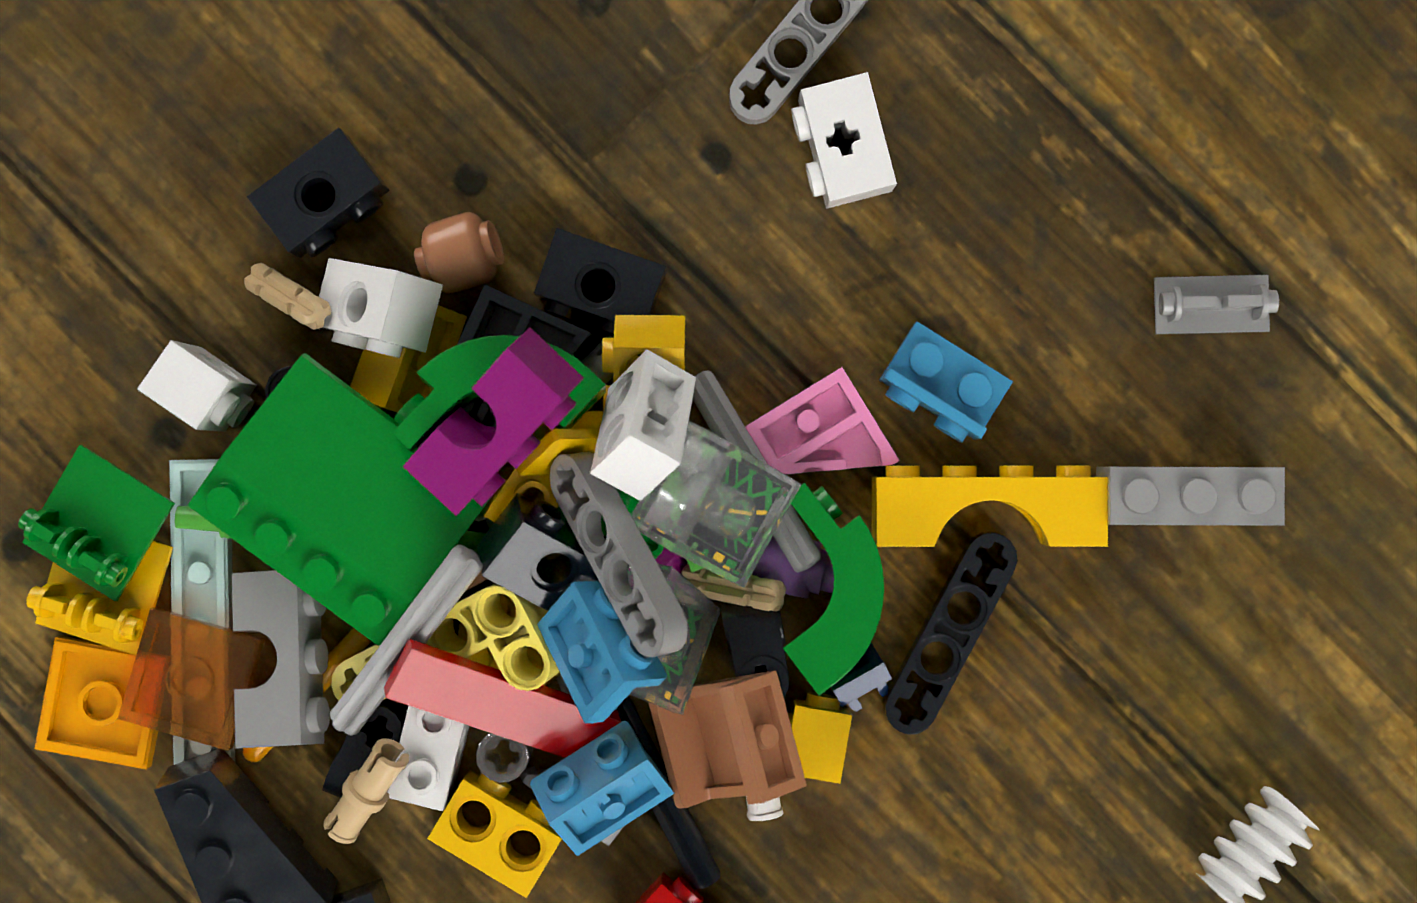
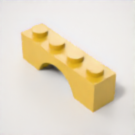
M885 466V477H872V537L877 547H935L943 527L953 515L971 504L990 500L1005 503L1018 510L1033 527L1041 545L1050 547H1108V477H1091V466H1056V477H1034V466H999V477H977V466H942V477H920V466Z

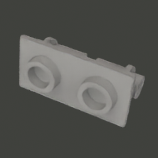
M1268 275L1155 277V334L1269 332V313H1276L1278 311L1279 295L1277 290H1269Z

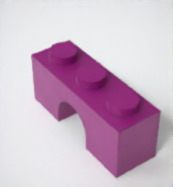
M529 328L500 355L471 388L492 409L496 419V427H488L477 422L460 406L434 430L403 467L456 516L472 499L482 507L506 481L498 471L507 462L517 469L541 443L533 433L542 423L553 430L574 408L577 403L569 394L584 377L538 334Z

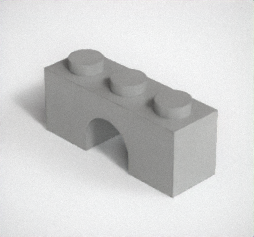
M1096 467V477H1108V525L1285 526V467Z
M276 570L232 573L233 631L263 633L273 642L277 652L275 671L265 684L251 689L234 690L235 748L324 744V732L327 730L330 721L329 705L326 698L323 697L322 675L328 666V649L321 636V616L325 613L326 607Z

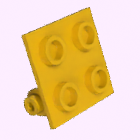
M153 541L119 600L116 602L53 562L47 584L43 587L34 586L27 596L26 605L28 608L34 609V614L37 616L36 624L126 653L141 656L173 547Z

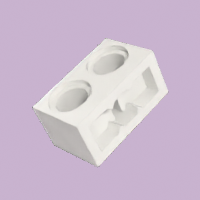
M646 349L608 389L590 474L640 501L643 500L681 464L696 377Z

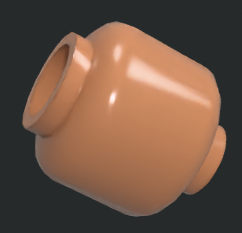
M471 212L461 213L429 223L422 233V247L416 248L414 251L415 262L421 277L443 284L442 292L447 294L458 293L492 282L497 273V266L504 263L503 247L494 224L489 220L483 222L477 214Z

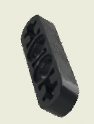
M983 532L972 537L965 545L893 679L888 695L884 698V714L891 726L899 732L910 735L925 731L934 722L1015 571L1018 561L1017 551L1013 543L1005 536L993 532ZM996 542L1000 545L998 555L1004 559V563L1000 569L990 567L985 573L982 581L993 584L987 595L978 586L960 581L965 570L971 576L976 577L982 566V560L975 556L978 548L989 549ZM967 591L972 593L978 601L979 610L977 616L968 623H956L948 614L947 606L949 600L954 594ZM940 641L946 643L952 651L950 666L941 673L926 671L921 664L920 656L922 650L931 642ZM914 670L926 682L937 684L939 687L935 694H932L924 687L918 698V704L924 709L923 714L920 718L911 715L904 722L899 720L901 711L895 703L899 697L909 699L914 693L917 683L907 680L910 672Z

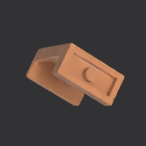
M777 671L689 684L678 688V691L672 690L677 692L672 706L652 697L649 699L651 715L677 808H688L710 799L746 796L748 804H760L807 786Z

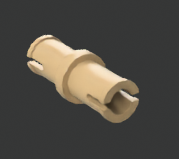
M391 739L378 740L361 769L350 773L342 786L343 796L324 820L325 830L331 829L335 821L338 820L328 833L330 838L342 844L354 842L370 815L382 810L389 799L388 789L400 771L409 762L408 753L402 754L397 762H395L400 753L405 749L401 744Z

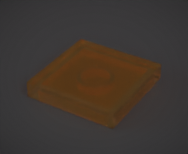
M158 607L150 608L118 719L226 751L231 750L235 742L234 690L251 688L265 639L233 631V629Z

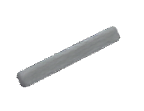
M707 370L694 376L696 381L692 399L713 435L717 438L719 445L724 447L731 444L735 455L773 475L714 374ZM783 491L766 524L793 570L799 573L821 560V554Z
M457 545L450 551L330 712V717L333 721L332 726L336 730L343 731L350 736L357 734L385 698L384 685L408 640L412 639L426 644L482 570L483 564L476 552L462 545Z

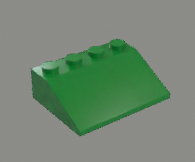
M304 353L219 458L187 506L369 640L380 646L492 496L482 507L472 499L456 516L403 467L413 453L392 434L399 423Z

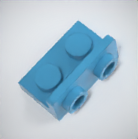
M919 322L914 323L879 379L889 386L885 394L889 399L913 413L918 405L938 417L933 424L937 429L963 443L967 435L974 440L983 437L987 430L986 424L1013 383L1012 380Z
M599 581L573 582L537 624L585 724L604 722L635 687L659 686L667 678V673L658 656L645 657L634 647Z
M627 721L617 724L530 782V786L548 824L577 856L674 794L666 777L644 750L633 728Z

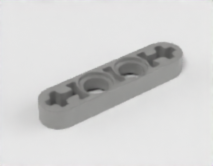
M799 0L735 77L730 87L729 96L730 107L735 116L747 124L756 125L764 123L774 116L868 0H838L842 6V16L838 21L829 25L821 24L812 17L810 5L813 0ZM788 38L800 41L807 52L804 63L795 68H785L780 65L774 55V49L779 42ZM764 62L775 77L788 83L784 88H781L774 79L766 89L764 96L768 106L763 109L755 104L748 110L743 107L745 95L741 89L745 85L750 89L758 87L765 78L766 71L757 67Z
M586 451L559 455L554 459L550 469V485L553 495L634 647L645 657H657L679 651L683 648L687 639L686 617L618 491L614 486L590 474L594 453ZM601 515L606 523V540L601 529ZM628 564L630 565V568H631L632 573H633V579H634V588H633V590H632V588H631V586H630V583H629V581H628V575H627V566H628Z

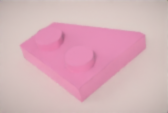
M843 367L745 426L774 475L887 466L900 461Z

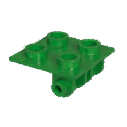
M80 444L43 508L39 511L33 508L26 510L18 522V527L24 530V540L22 543L116 602L122 595L175 502Z

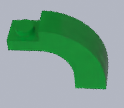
M498 335L469 340L449 348L427 362L417 371V374L432 392L426 398L420 393L416 394L399 410L394 418L399 425L392 434L414 454L434 430L460 406L464 407L468 403L481 398L471 388L500 355L520 336ZM547 343L584 377L569 394L577 404L556 426L558 429H571L606 393V384L577 358Z
M804 482L787 495L786 498L826 549L833 566L834 588L830 603L821 618L783 649L820 696L843 678L856 665L869 647L881 617L884 599V576L876 543L861 516H857L840 529L834 521L843 514L840 508L822 486L812 493Z

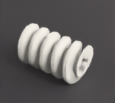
M1264 786L1260 790V794L1268 807L1267 809L1253 803H1248L1245 806V811L1252 822L1251 826L1234 819L1230 822L1229 826L1237 840L1236 842L1217 836L1214 840V844L1221 855L1220 859L1202 853L1198 858L1206 874L1205 876L1197 875L1227 903H1245L1242 897L1244 894L1263 900L1266 894L1258 879L1263 877L1272 882L1279 883L1282 878L1273 863L1276 860L1290 866H1295L1297 863L1289 848L1291 843L1306 849H1310L1313 846L1304 829L1307 826L1317 830L1319 828L1288 799L1271 787Z

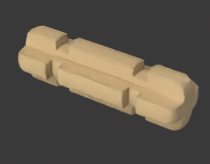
M263 263L251 266V274L244 278L247 290L260 296L266 302L313 330L323 327L324 319L331 314L329 302L314 295L309 290Z
M687 564L682 570L680 589L684 594L698 597L704 596L708 599L741 606H752V608L765 611H779L784 605V595L786 593V586L782 581L760 578L739 572L734 576L723 569H714L709 566L691 572L689 564Z

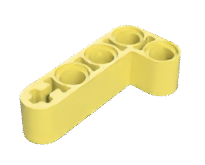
M496 583L457 602L426 642L427 645L464 658L488 647L504 678L510 685L519 690L530 691L538 689L560 673L537 625L548 611ZM501 594L510 597L516 607L515 618L506 614L502 609L500 603ZM454 619L462 622L466 627L468 633L467 641L462 640L455 633L453 627ZM375 644L350 657L335 668L331 686L338 701L379 648L378 645ZM527 647H532L540 653L544 662L543 669H538L529 661Z

